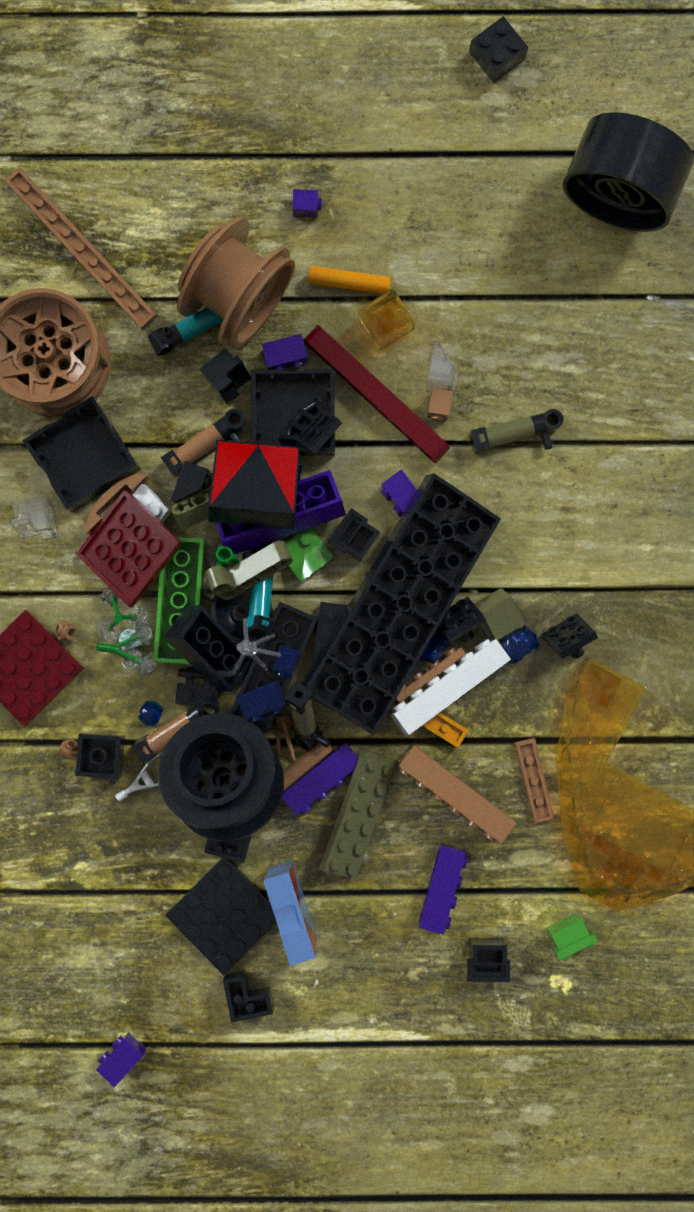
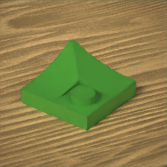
M312 528L300 531L285 543L293 560L289 567L301 582L334 559V556Z

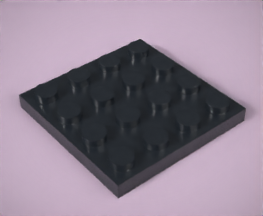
M223 857L165 915L223 976L276 923L270 900L230 859Z

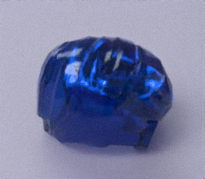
M523 626V628H518L507 634L500 642V645L511 659L508 661L509 664L519 662L532 649H539L537 634L528 626Z

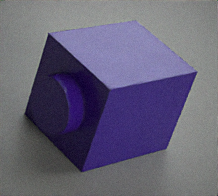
M293 189V217L317 218L318 210L322 211V198H318V190Z

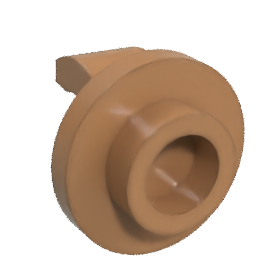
M62 620L56 626L55 635L58 636L60 641H63L64 638L75 640V637L69 636L68 631L78 627L68 624L66 620Z

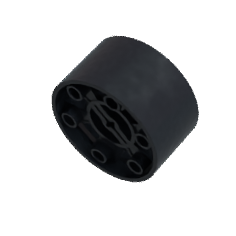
M620 112L599 114L590 119L563 180V190L573 204L600 221L632 231H657L666 227L672 217L693 167L694 155L689 145L679 135L653 120Z

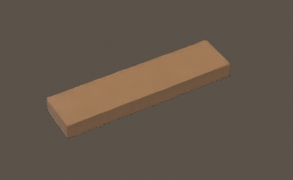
M535 738L514 742L533 823L537 824L554 820Z

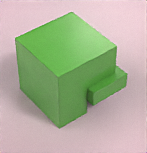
M576 913L546 927L555 945L553 950L559 960L566 961V957L586 947L592 948L594 947L593 944L598 942L595 934L591 930L587 931L583 920Z

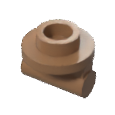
M73 739L63 741L58 755L77 761L78 741Z

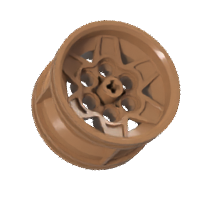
M36 288L19 292L0 304V387L30 411L51 417L64 416L69 410L89 397L93 396L97 399L100 396L110 376V348L100 328L77 300L54 289ZM62 319L73 325L62 327ZM50 330H55V334L52 337H47V333ZM36 338L35 344L28 346L29 340ZM66 342H72V346L69 349L63 348ZM13 344H15L16 349L12 351ZM85 346V356L82 363L75 355ZM31 358L34 359L33 364L26 367V361ZM70 362L68 369L61 370L63 363ZM45 371H51V374L48 378H42V375ZM28 374L29 386L22 383L17 376ZM59 377L69 381L65 385L53 389Z

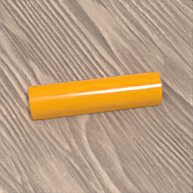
M316 266L309 267L308 284L389 295L390 277Z

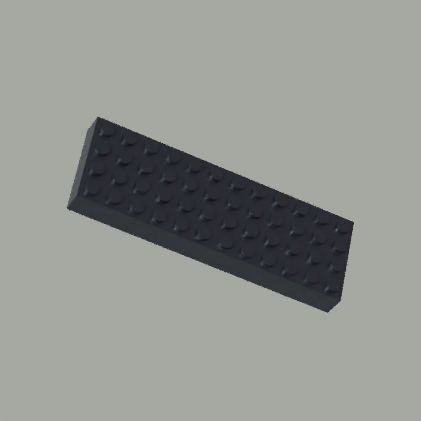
M435 473L426 475L302 682V685L314 691L315 701L364 731L375 735L501 518Z

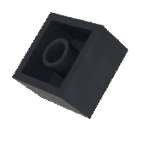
M503 16L471 40L469 53L494 83L525 60L529 47Z
M79 733L75 776L121 778L125 735Z

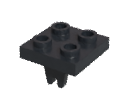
M252 835L234 841L207 839L204 853L245 863Z

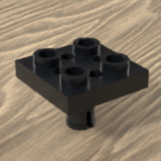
M466 597L449 607L438 627L449 642L460 636L463 642H468L467 635L472 640L474 638L472 629L483 624L486 620L470 598Z
M577 613L542 633L544 640L561 659L570 654L575 659L580 658L584 654L582 647L598 638L596 632Z

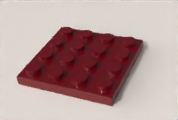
M124 490L76 552V555L128 607H133L183 543L129 491Z
M24 610L0 634V703L26 727L84 669L73 655L28 610Z

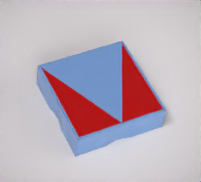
M293 859L270 866L263 881L289 964L292 966L316 958L318 938Z

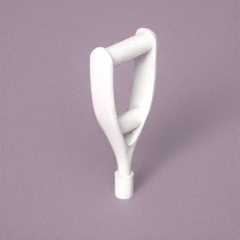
M164 750L157 753L156 757L144 765L129 788L115 795L119 802L127 798L128 794L134 791L159 786V783H154L146 768ZM140 778H142L146 785H141L139 783Z

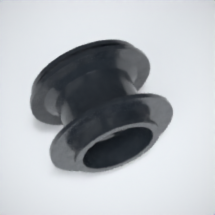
M227 713L209 714L185 724L169 740L159 763V787L167 806L192 831L210 840L234 841L254 834L269 822L282 800L284 772L279 757L263 732L249 720L237 715ZM228 756H233L231 762L224 763ZM213 764L210 771H205L207 765ZM246 768L245 775L240 776L241 770ZM203 785H209L205 792H200Z

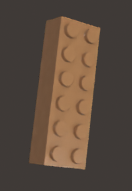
M413 743L398 761L399 771L409 779L411 776L417 779L415 783L427 792L428 789L433 791L432 795L443 805L445 802L450 804V810L457 816H466L467 823L476 830L479 828L483 829L482 833L493 843L499 841L502 844L517 824L512 818Z

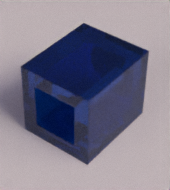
M280 645L272 669L277 670L276 675L288 678L289 674L294 675L301 651Z

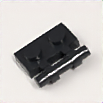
M187 667V669L179 668L178 677H186V683H177L176 704L197 705L207 697H214L218 700L219 691L211 686L197 670H194L192 667ZM193 678L204 679V685L193 684Z

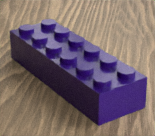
M328 470L298 481L294 529L264 527L257 524L216 523L223 546L229 547L233 555L345 516L346 513L332 473Z

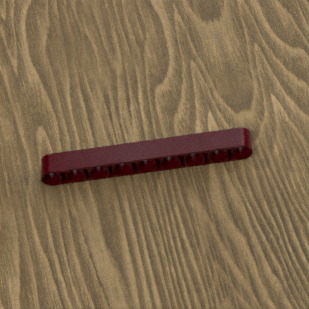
M317 325L303 339L304 343L330 368L334 369L344 381L432 462L437 463L450 449L449 445L322 327Z

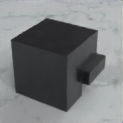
M225 348L200 368L207 382L227 405L240 395L237 389L251 379L248 370L239 356L236 355L233 358Z
M351 508L327 543L343 554L347 552L361 562L378 538L380 531L368 524L367 518Z
M470 938V956L467 958V982H510V960L507 959V944L503 938Z

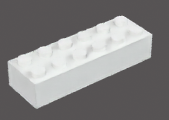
M496 639L482 641L474 647L476 649L474 653L470 651L458 659L460 662L458 665L455 663L442 671L443 676L440 678L438 676L427 682L425 684L427 688L424 690L420 688L408 696L410 699L408 702L405 703L403 701L392 708L393 713L390 714V717L403 735H410L510 661V657Z

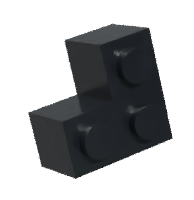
M246 970L225 974L223 984L231 1023L273 1014L274 1002L271 987L250 991Z

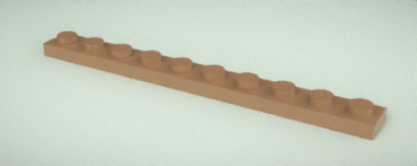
M20 167L5 179L10 188L142 330L157 317L152 309Z

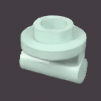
M131 629L123 631L118 638L119 643L138 634V632ZM139 637L122 646L123 652L143 645L142 639Z

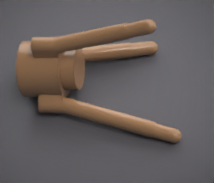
M290 714L274 718L276 724H273L275 729L277 755H281V732V734L284 733L291 759L295 761L296 758L289 736V731L293 730L292 726L296 731L294 720Z

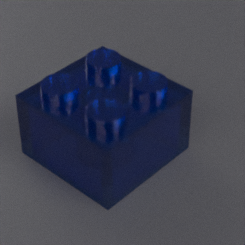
M280 681L272 682L236 696L245 721L251 719L252 723L264 719V714L271 711L272 715L285 710L284 706H286L283 698L285 694Z

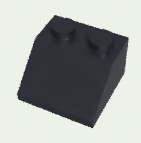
M184 461L171 501L175 504L210 487L212 473L209 469Z

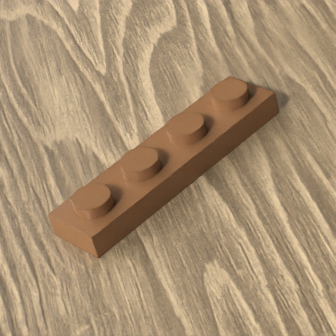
M454 648L450 649L444 654V660L441 662L435 660L427 666L429 671L425 674L419 672L412 677V683L407 687L404 684L394 701L396 705L466 654L463 649L459 648L456 651Z

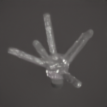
M243 618L244 641L237 644L236 648L240 651L241 656L232 674H236L245 656H251L267 671L268 667L255 653L281 657V653L257 648L258 644L274 638L275 634L268 635L254 642L249 641L247 619Z

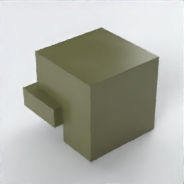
M502 588L474 603L486 620L480 626L490 641L493 639L499 640L525 625V619L518 605Z

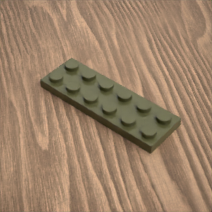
M362 749L322 858L320 870L356 879L396 769L397 760Z

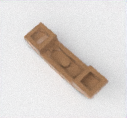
M139 473L129 476L109 488L91 509L85 522L84 531L89 535L92 533L102 519L100 515L124 490L130 488L135 492L141 484H145L150 478L145 473Z

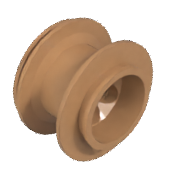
M237 217L225 226L219 225L212 229L190 255L178 282V290L180 291L177 303L178 313L188 317L199 311L203 306H206L224 319L219 331V342L224 346L231 344L235 348L247 343L264 325L283 297L295 270V261L290 258V251L285 247L275 249L263 259L245 246L249 233V222L244 217Z

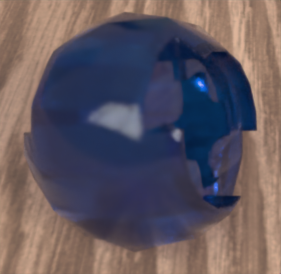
M145 701L139 711V721L146 726H156L162 716V706L156 701Z

